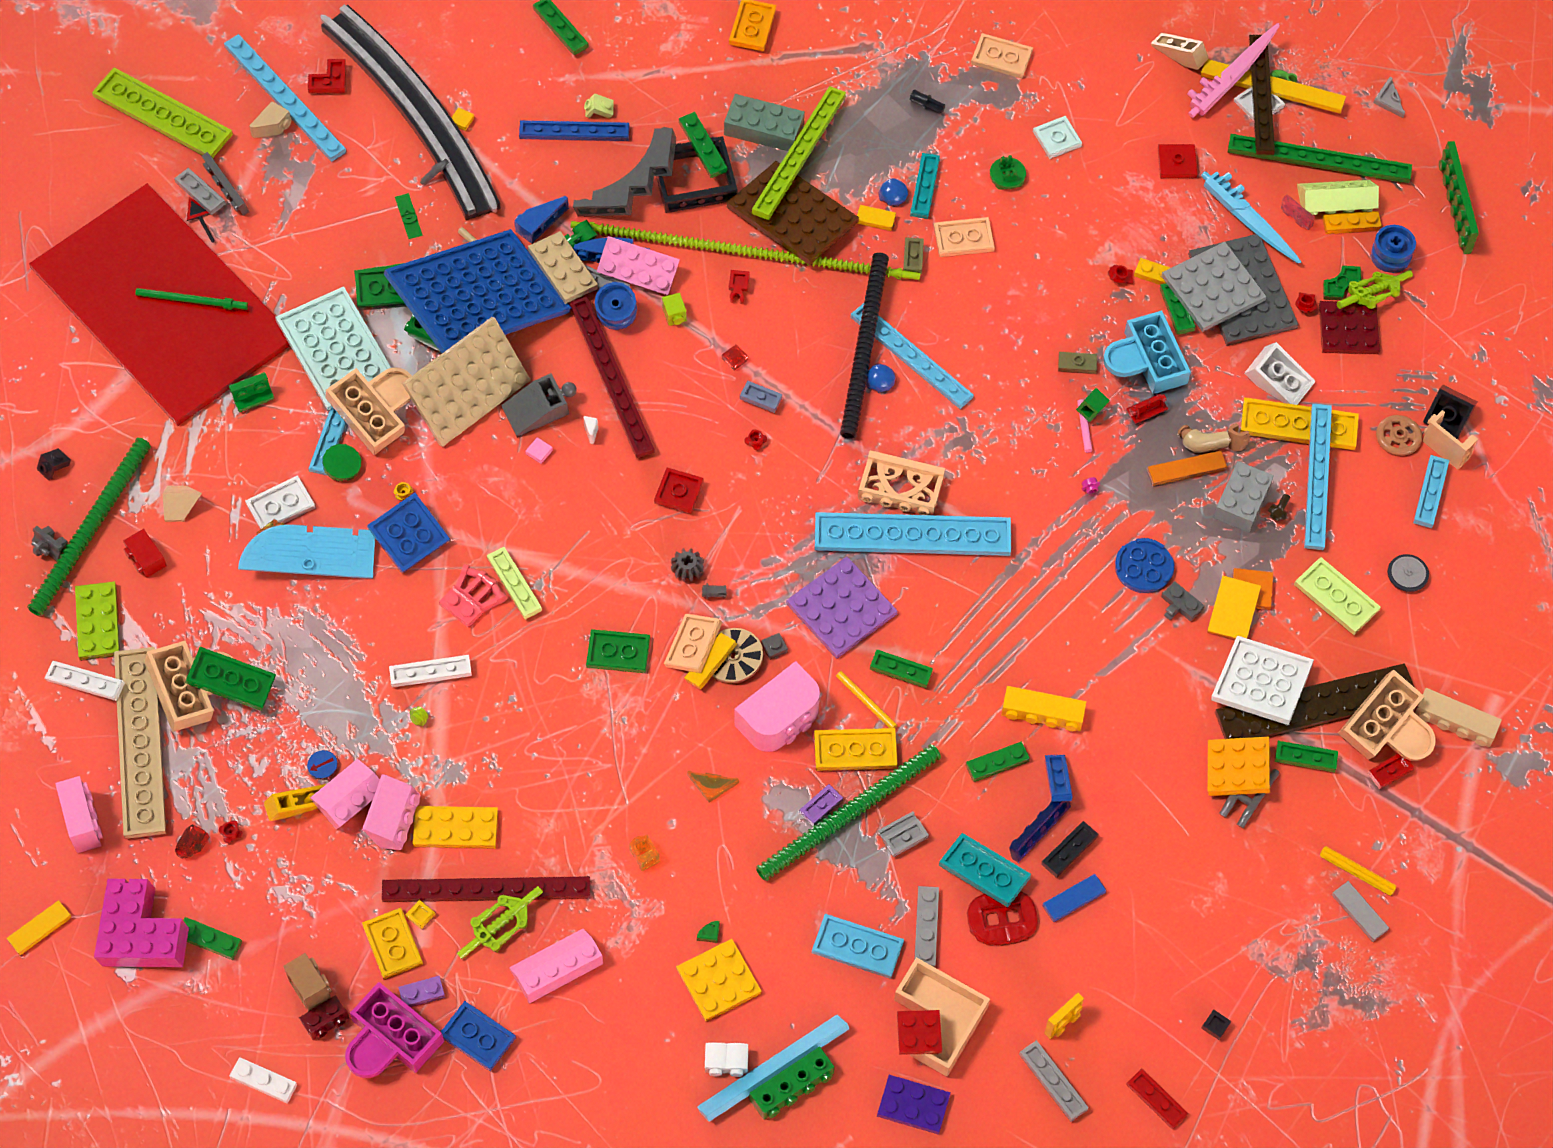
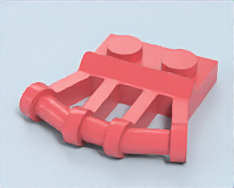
M464 564L457 584L453 585L452 589L439 601V605L469 628L486 610L505 602L507 596L505 593H502L498 586V581L487 576V572L470 568V565ZM467 575L475 577L476 579L463 590L462 587ZM482 582L485 583L487 586L473 598L470 594ZM493 591L496 597L481 604L480 602Z

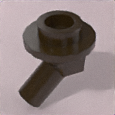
M1283 494L1279 504H1273L1268 509L1270 517L1276 521L1286 519L1288 511L1284 509L1290 500L1288 494Z

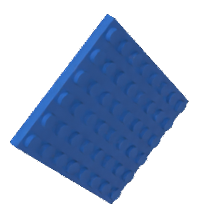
M511 229L385 269L384 276L441 353H444L491 317L496 319L506 335L570 313L571 310L570 305L563 302L539 265Z

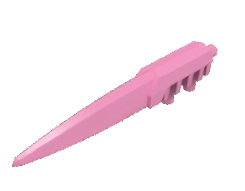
M1279 23L1270 28L1221 73V78L1216 75L1213 81L1209 82L1203 77L1199 81L1204 86L1200 94H1197L1192 89L1187 93L1192 98L1190 102L1192 110L1188 113L1191 118H1194L1197 114L1203 116L1245 74L1273 38L1280 26Z

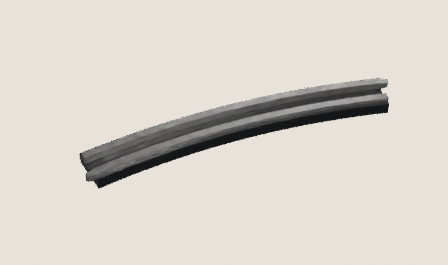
M344 4L340 7V14L333 19L326 15H321L323 23L321 24L322 32L349 55L384 92L414 130L435 164L443 161L445 158L449 161L441 171V174L453 193L465 220L490 212L496 213L498 209H501L497 195L466 139L433 92L407 61L349 5Z

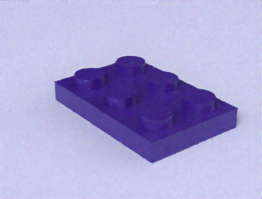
M889 1075L877 1117L939 1135L951 1092Z

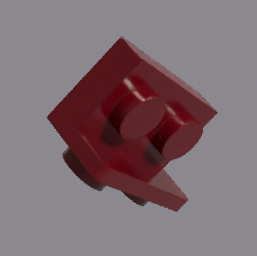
M335 995L305 1013L299 1019L312 1040L324 1037L332 1028L345 1024L347 1019H349V1015Z

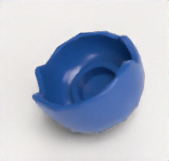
M888 179L880 187L878 192L880 201H885L888 206L900 205L905 202L908 196L907 186L898 179Z
M876 364L868 371L866 386L868 389H874L878 393L889 391L894 386L895 373L884 364Z

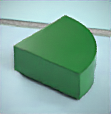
M712 921L700 929L697 934V941L717 943L720 921Z

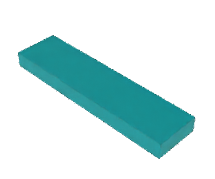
M922 153L910 212L911 217L929 218L940 155Z

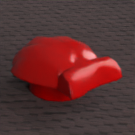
M1122 265L1110 267L1108 275L1112 281L1117 284H1133V270L1127 269Z
M1299 292V297L1295 302L1298 310L1304 313L1315 310L1317 308V303L1314 299L1315 294Z

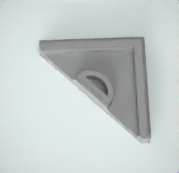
M1389 77L1373 103L1403 118L1405 111L1400 103L1401 100L1397 89L1394 87L1393 78Z

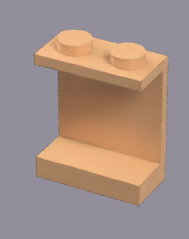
M1442 410L1438 415L1434 414L1427 423L1429 425L1423 432L1425 433L1423 442L1442 458L1448 459L1449 463L1458 470L1470 459L1478 438L1472 434L1463 444L1440 426L1445 412Z

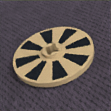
M730 628L720 631L717 636L723 633L735 640L737 646L712 677L724 683H739L751 678L759 670L763 661V648L759 639L745 629ZM732 653L736 654L734 659L731 658Z

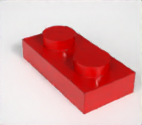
M1396 754L1369 770L1368 775L1377 787L1382 789L1411 772L1414 766L1409 760Z

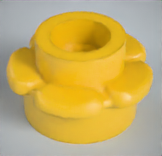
M406 482L398 483L394 489L395 497L400 501L405 500L413 493L412 487Z

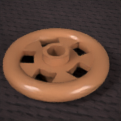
M1389 416L1383 419L1377 427V441L1390 454L1406 456L1414 453L1421 445L1422 432L1415 421L1406 416ZM1392 423H1399L1400 426L1393 427ZM1410 427L1413 433L1409 434L1405 428ZM1385 430L1390 431V437L1384 436ZM1408 439L1413 442L1410 446L1405 444ZM1391 442L1400 444L1399 448L1391 446Z

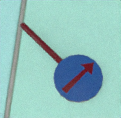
M321 750L311 755L307 767L313 777L317 779L327 778L328 782L332 780L330 776L337 770L338 762L333 753Z

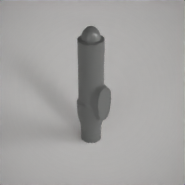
M445 158L443 161L435 164L421 178L420 183L422 185L427 184L445 168L449 161Z

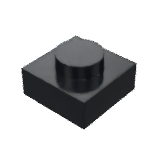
M1213 1009L1201 1028L1220 1040L1231 1024V1020Z

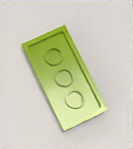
M115 581L75 586L79 659L87 660L114 656L115 651H120Z

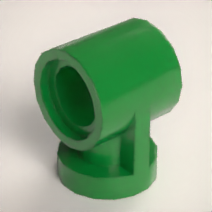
M584 220L572 229L574 233L572 236L567 234L564 237L574 249L575 244L595 239L598 234L590 223Z

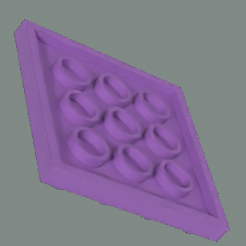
M847 556L786 600V604L836 659L898 613L896 608Z

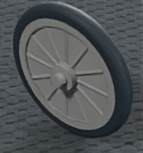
M1410 554L1399 555L1388 565L1387 573L1389 580L1400 590L1407 592L1418 591L1428 582V567L1417 556Z

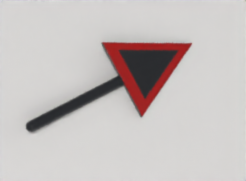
M189 197L187 221L198 218L209 239L214 243L215 240L202 216L209 215L210 213Z

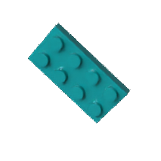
M961 833L939 861L940 867L1006 907L1010 906L1031 878V873L964 833Z

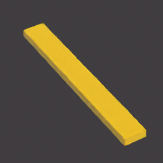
M1208 59L1204 63L1201 76L1214 79L1217 75L1221 78V73L1230 65ZM1247 70L1234 85L1246 89L1252 88L1251 70ZM1270 76L1271 94L1341 114L1346 96Z

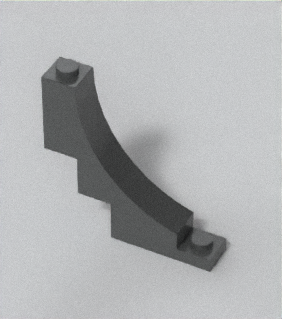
M655 128L647 152L635 168L623 178L609 186L593 191L592 200H574L573 208L577 216L631 215L634 196L652 195L654 176H672L676 136L673 128Z

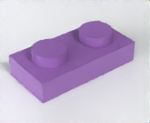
M828 784L799 810V813L814 826L843 801V797Z
M440 976L398 987L402 1001L409 1007L445 998Z

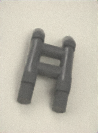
M1273 769L1270 773V787L1279 776V771ZM1257 793L1253 799L1245 794L1230 795L1219 814L1227 817L1238 799L1248 805L1237 822V825L1244 828L1266 793Z

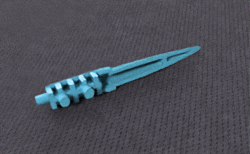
M1206 171L1202 173L1201 177L1205 180L1204 188L1232 215H1235L1275 249L1296 263H1301L1299 257L1282 237L1243 199V195L1240 193L1245 190L1244 186L1240 184L1236 188H1231V184L1228 182L1232 179L1230 173L1227 172L1221 177L1218 172H1215L1213 175H1209Z

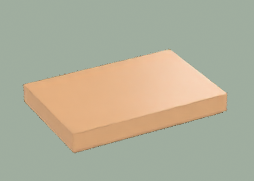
M982 33L972 57L971 65L1023 79L1033 47Z
M989 217L934 223L933 227L939 257L994 252L995 247Z
M685 614L664 665L667 668L701 673L722 621L717 618Z

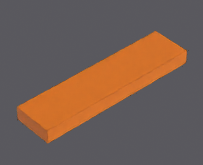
M1217 451L1148 466L1147 472L1152 486L1225 471L1227 465L1222 452Z

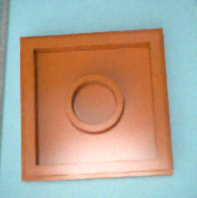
M1234 568L1232 578L1261 586L1255 609L1270 610L1273 572Z

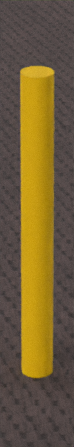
M842 671L836 675L888 728L897 727V724Z

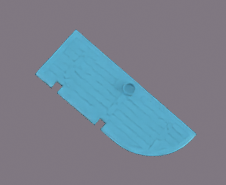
M279 525L262 531L247 544L240 557L238 570L373 579L375 537L370 530L363 529L358 530L357 536L352 535L353 529L313 526V532H307V526Z

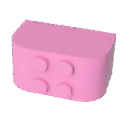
M795 661L735 708L734 726L755 748L765 752L776 751L786 743H792L796 739V735L801 731H807L817 718L820 696L818 684Z

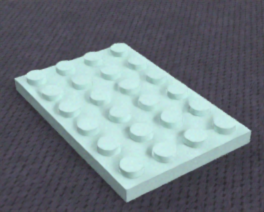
M341 287L275 317L276 322L327 411L333 407L325 398L326 389L355 368L359 370L368 382L386 369L391 368L345 287Z

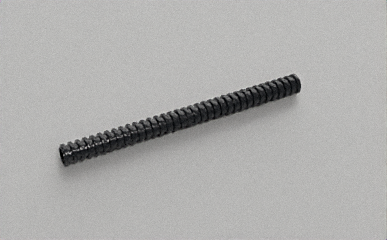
M881 252L874 253L872 256L858 332L859 336L857 337L858 341L856 343L855 357L853 359L854 362L840 435L847 439L857 437L856 432L858 431L860 421L859 416L862 410V400L864 399L863 395L865 393L866 379L878 322V312L880 311L879 307L881 305L880 302L882 300L881 297L889 261L888 255Z

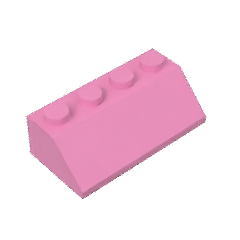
M581 929L509 967L528 1003H531L603 965V957L593 938L584 929Z

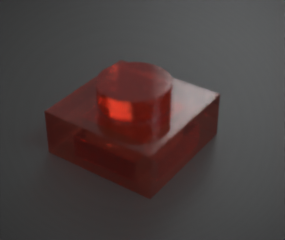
M735 344L722 354V359L735 371L748 361V355Z

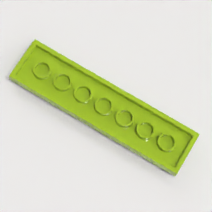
M113 68L92 92L93 97L201 155L208 152L214 158L233 135L231 129L116 68Z

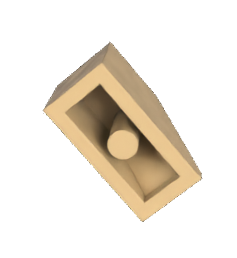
M272 101L250 124L252 137L260 138L281 134L285 129L289 128L292 122L290 112Z

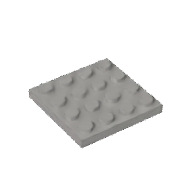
M1226 242L1162 272L1161 275L1202 332L1266 300V295Z

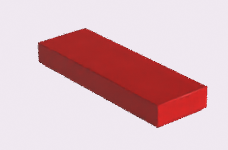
M1142 1068L1126 1083L1172 1130L1188 1115Z

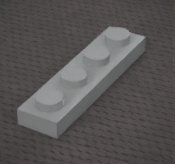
M918 886L914 960L917 957L935 967L939 887Z
M1037 1040L1019 1052L1021 1058L1070 1122L1088 1110L1089 1107Z

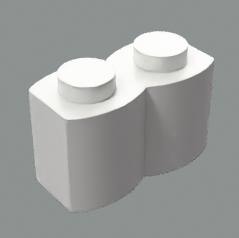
M706 1043L705 1073L715 1077L721 1076L722 1073H730L733 1077H742L743 1074H747L748 1044Z

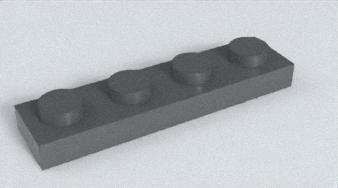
M208 152L203 154L204 168L208 173H213L212 179L217 186L221 184L223 187L221 191L224 196L232 199L230 203L234 210H239L243 216L249 213L246 204Z

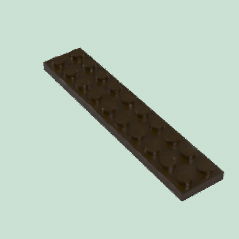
M1404 663L1303 688L1289 725L1230 706L1216 709L1215 714L1224 739L1270 738L1351 718L1386 674L1392 670H1395L1413 687L1414 685Z

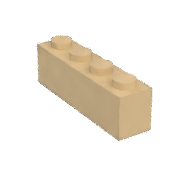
M1425 688L1424 698L1419 702L1415 711L1417 716L1424 722L1437 725L1442 730H1449L1461 738H1468L1480 746L1490 748L1502 719Z

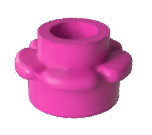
M1095 477L1084 480L1082 482L1083 492H1087V494L1097 492L1100 482H1097Z

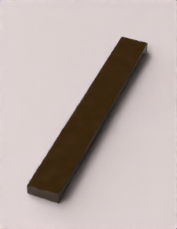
M1249 35V46L1262 35ZM1267 45L1250 67L1256 155H1274L1275 153Z

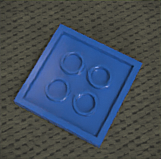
M413 493L367 525V528L401 573H404L450 541L448 535L416 493Z

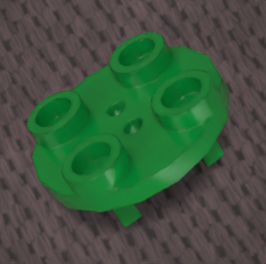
M1012 155L1008 157L1002 156L992 163L990 178L997 189H1014L1024 184L1026 169L1023 163L1018 159L1012 158Z

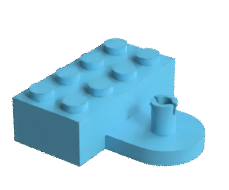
M1162 311L1127 320L1124 331L1126 338L1111 343L1105 350L1103 361L1110 373L1119 377H1128L1143 372L1152 394L1188 384L1191 371Z

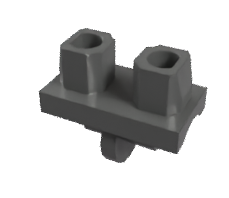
M38 526L33 528L34 537L31 543L34 546L33 553L36 556L42 554L45 556L49 555L55 561L60 559V555L68 544L67 540L63 537L57 540L53 539L55 532L49 526L43 529Z

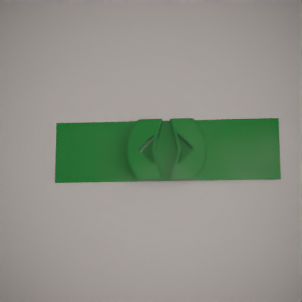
M409 193L396 196L395 200L408 239L423 236Z

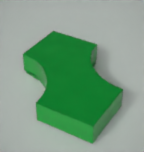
M1342 266L1338 276L1324 280L1323 300H1342L1345 291L1349 288V283L1361 281V267Z

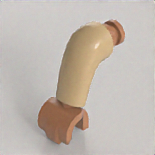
M1237 423L1231 425L1228 432L1203 433L1198 429L1192 430L1188 425H1183L1177 433L1183 439V445L1188 450L1197 453L1214 451L1225 447L1233 451H1242L1249 444L1251 437L1249 431L1238 433L1239 425Z

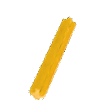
M1327 846L1322 849L1320 857L1390 896L1394 893L1396 889L1395 884Z

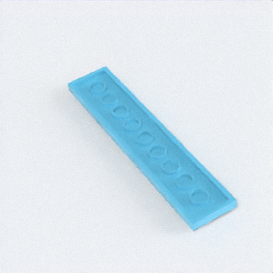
M815 512V550L1011 556V518Z

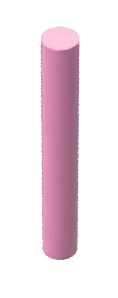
M1083 399L1077 401L1078 406L1084 401ZM1079 413L1084 450L1086 453L1092 452L1088 420Z

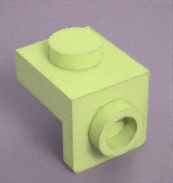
M594 93L585 102V117L590 118L595 113L610 119L613 116L614 100Z

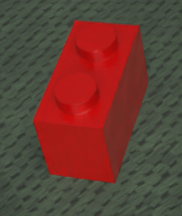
M144 528L123 540L126 547L123 550L129 559L133 558L135 561L133 563L138 573L142 572L146 578L167 566L163 555Z

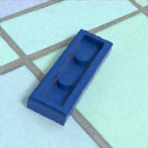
M1045 755L1051 801H1072V790L1065 755Z
M1093 874L1044 902L1042 906L1052 921L1056 922L1105 894L1106 889L1097 876Z

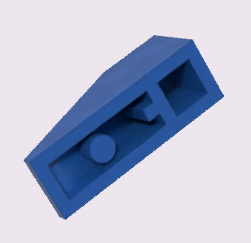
M563 196L529 208L524 213L519 214L514 221L515 232L530 243H533L569 209L568 197Z

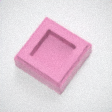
M537 437L526 450V455L542 464L553 451V447Z

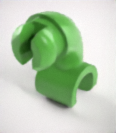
M1273 70L1270 73V76L1297 82L1296 74H1289L1283 70Z

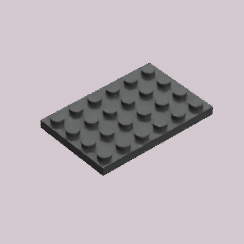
M1254 234L1226 241V244L1266 295L1264 302L1218 324L1226 346L1297 329L1298 322L1261 237ZM1221 243L1189 250L1188 255L1192 258Z

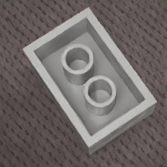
M1237 461L1218 502L1213 518L1250 533L1270 489L1274 475Z

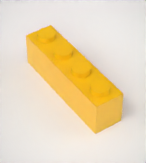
M1007 686L1001 716L1011 720H1025L1031 724L1041 723L1052 728L1062 727L1068 731H1081L1086 701Z

